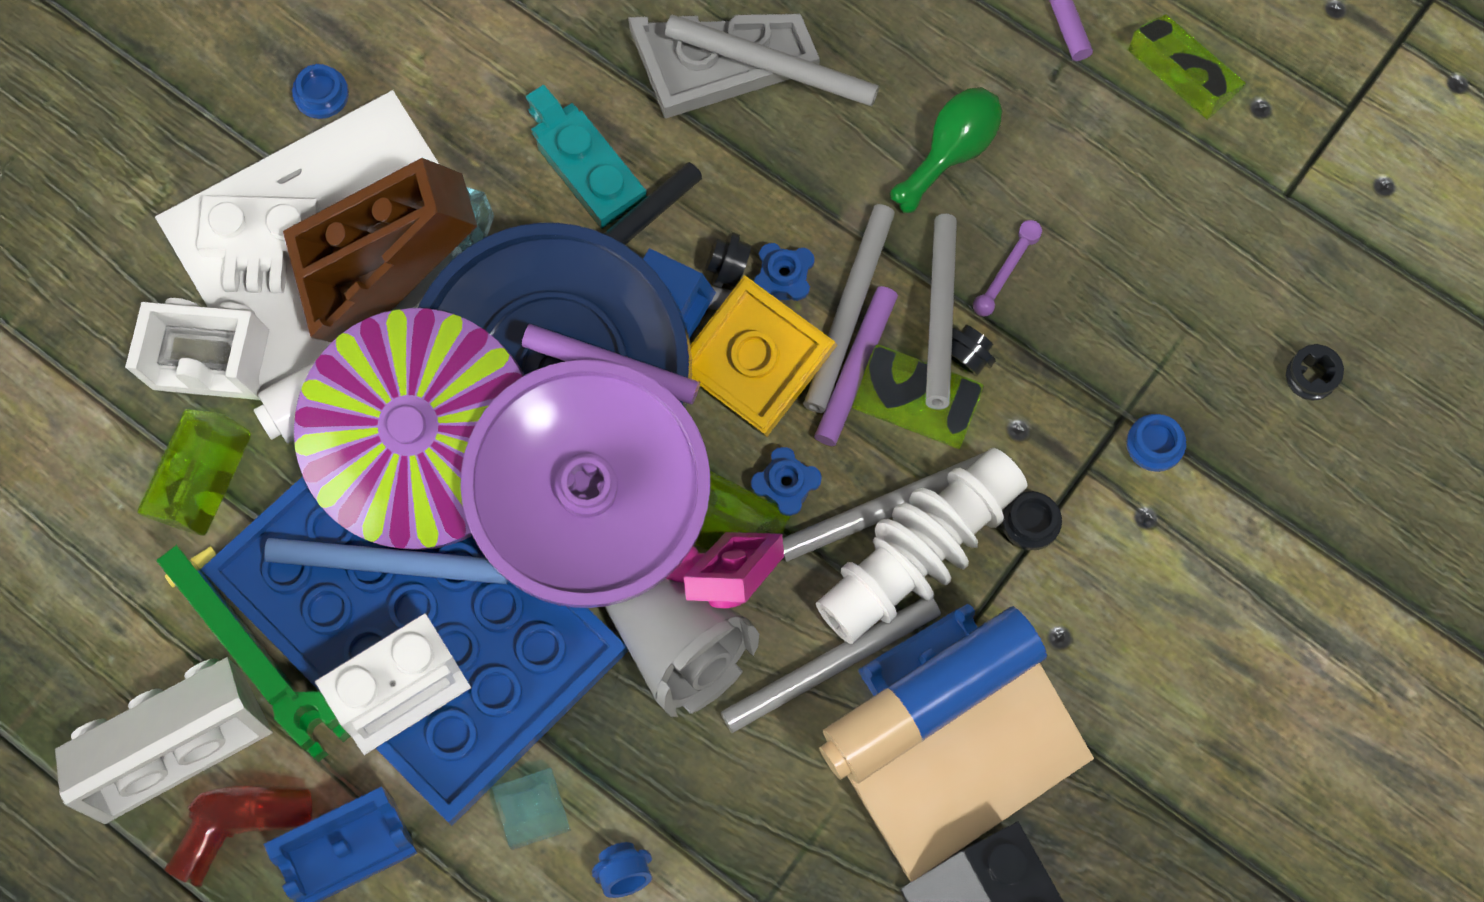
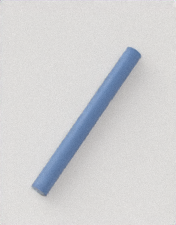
M268 538L265 544L264 557L266 562L498 584L508 583V580L489 563L487 558L278 538Z

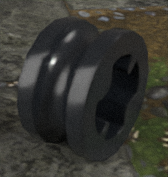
M1320 344L1307 345L1300 349L1295 357L1292 358L1286 368L1285 376L1287 384L1293 393L1303 399L1311 401L1321 400L1329 396L1338 387L1343 379L1344 366L1339 355L1328 346ZM1317 363L1322 365L1326 372L1321 378L1327 379L1328 382L1325 383L1319 378L1315 379L1312 383L1306 380L1303 374L1308 369L1307 366L1312 367Z

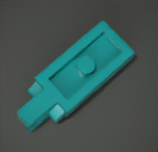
M544 84L525 96L530 106L528 111L538 123V125L531 129L533 136L537 140L538 150L600 228H604L633 209L647 197L646 189L583 111L579 112L573 103L562 109L559 101Z

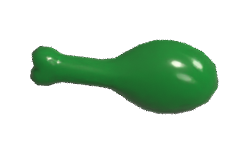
M983 87L969 88L955 95L944 105L934 125L931 150L928 156L907 180L896 184L890 191V198L898 203L903 213H913L919 206L923 194L950 166L974 159L989 147L996 137L1001 124L1003 110L997 95Z

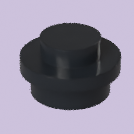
M731 231L725 241L716 238L705 267L706 271L714 273L712 285L721 288L725 283L736 287L741 280L749 259L751 244L740 241V234Z
M965 325L961 331L953 328L951 360L970 374L978 376L984 367L991 368L996 362V359L989 353L993 343L969 325Z
M1028 491L1021 493L1005 507L1003 512L1002 527L1005 535L1014 545L1025 550H1040L1048 547L1055 541L1062 527V515L1059 507L1050 497L1039 492Z

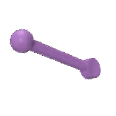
M1027 220L1021 224L1018 233L1019 241L986 293L979 295L974 300L973 309L978 316H989L994 311V299L1029 245L1036 244L1039 241L1042 227L1036 221Z

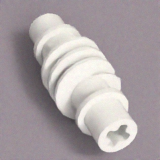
M990 448L967 470L954 468L948 473L947 480L949 485L941 493L937 494L925 488L916 489L909 498L910 505L904 503L894 508L892 513L893 520L883 519L876 524V537L873 539L876 550L859 565L847 562L841 568L843 579L816 602L819 613L836 634L849 644H853L879 620L890 623L897 616L895 605L911 591L924 600H931L934 593L925 578L927 574L943 585L951 582L948 569L942 562L944 559L959 569L964 570L968 566L969 561L960 545L963 543L970 548H977L978 541L975 534L985 525L990 528H996L1001 524L1004 519L1002 510L1028 486L1022 471L1009 456L1001 450Z

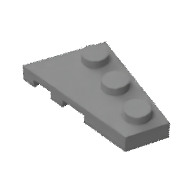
M801 14L735 15L731 21L699 22L698 16H679L819 65L820 58ZM628 17L629 29L665 119L790 79L665 36L667 22L648 23V17Z

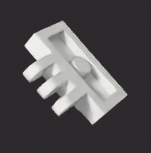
M202 195L197 250L202 257L225 258L223 271V288L225 292H238L241 271H247V292L260 293L262 290L263 272L268 271L270 272V292L284 293L287 260H290L283 231L320 212V206L317 199Z

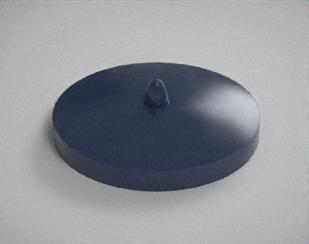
M534 223L512 227L487 236L456 256L439 273L418 308L440 310L458 315L481 327L509 351L524 375L552 364L565 362L522 347L525 330L529 324L692 379V354L688 331L679 306L668 287L658 274L626 245L589 228L563 223ZM680 401L686 409L687 403Z

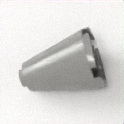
M665 579L653 589L638 597L622 603L605 606L657 704L670 717H678L676 708L683 706L691 714L701 710L717 699L743 673L736 663L745 649L754 656L758 648L760 634L746 617L731 608L712 607L709 605V601L686 600L684 583Z

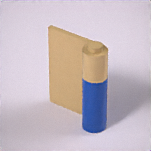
M1014 606L1005 609L823 729L827 743L819 747L822 756L839 780L848 776L911 882L945 861L1094 759L1040 664L1047 658L1046 649L1041 638L1028 619Z

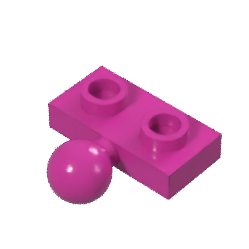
M725 532L706 553H699L693 546L683 562L666 579L684 583L686 600L709 601V605L715 608L739 606L746 603L783 559L782 534Z

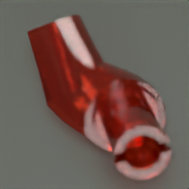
M240 785L227 786L200 793L187 808L190 811L188 816L192 819V822L171 861L167 863L164 870L185 883L190 879L191 885L202 887L204 878L226 837L233 838L235 834L253 831L295 829L310 822L312 819V796L308 788L288 786Z

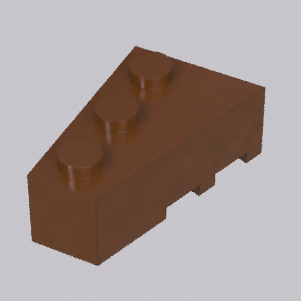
M420 158L283 231L311 338L332 343L339 335L353 325L377 314L392 311L477 227L462 173L425 158Z

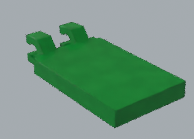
M177 545L156 560L256 688L272 705L276 722L302 749L307 751L318 763L328 755L323 746L315 742L312 737L313 730L321 723H324L342 742L351 737L340 725L320 691H298L210 579Z

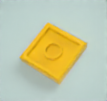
M744 275L690 345L692 379L699 381L701 388L768 437L835 350L837 344Z

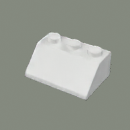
M228 657L220 661L218 659L203 661L190 668L184 675L185 680L164 691L163 689L149 690L135 697L128 704L129 710L108 721L106 719L94 720L77 728L71 734V741L55 749L59 792L64 804L103 824H107L272 734L273 732L242 670Z

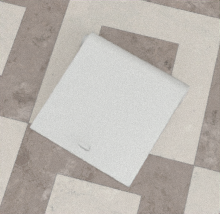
M393 90L155 216L208 308H219L220 304L225 302L245 305L253 309L255 315L269 329L259 374L260 393L258 395L263 404L255 408L254 412L271 440L282 435L287 444L294 441V418L302 385L317 358L331 342L311 338L292 264L289 259L287 260L284 293L270 292V272L268 271L263 272V283L260 293L247 292V271H241L238 292L224 291L223 271L225 258L202 257L197 250L202 195L317 199L320 211L420 158H425L439 164ZM477 225L393 310L418 308L423 296L439 273L469 246L485 238L479 226Z

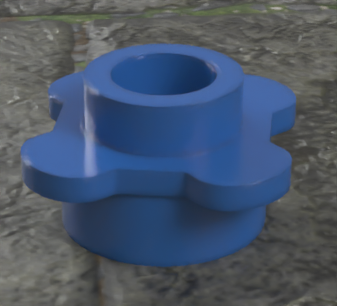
M776 243L764 245L759 251V259L762 261L761 273L755 277L754 282L778 300L792 299L799 301L804 299L810 291V285L806 279L808 270L814 266L815 258L813 253L807 248H799L793 251L781 249ZM787 268L790 273L783 276L779 273V270Z
M780 447L772 452L771 463L766 469L753 475L751 488L755 495L764 496L769 504L778 508L781 514L792 516L800 512L802 503L806 500L809 491L820 487L822 477L816 467H806L795 459L793 450L787 447ZM789 477L792 483L789 486H784L781 483V479Z

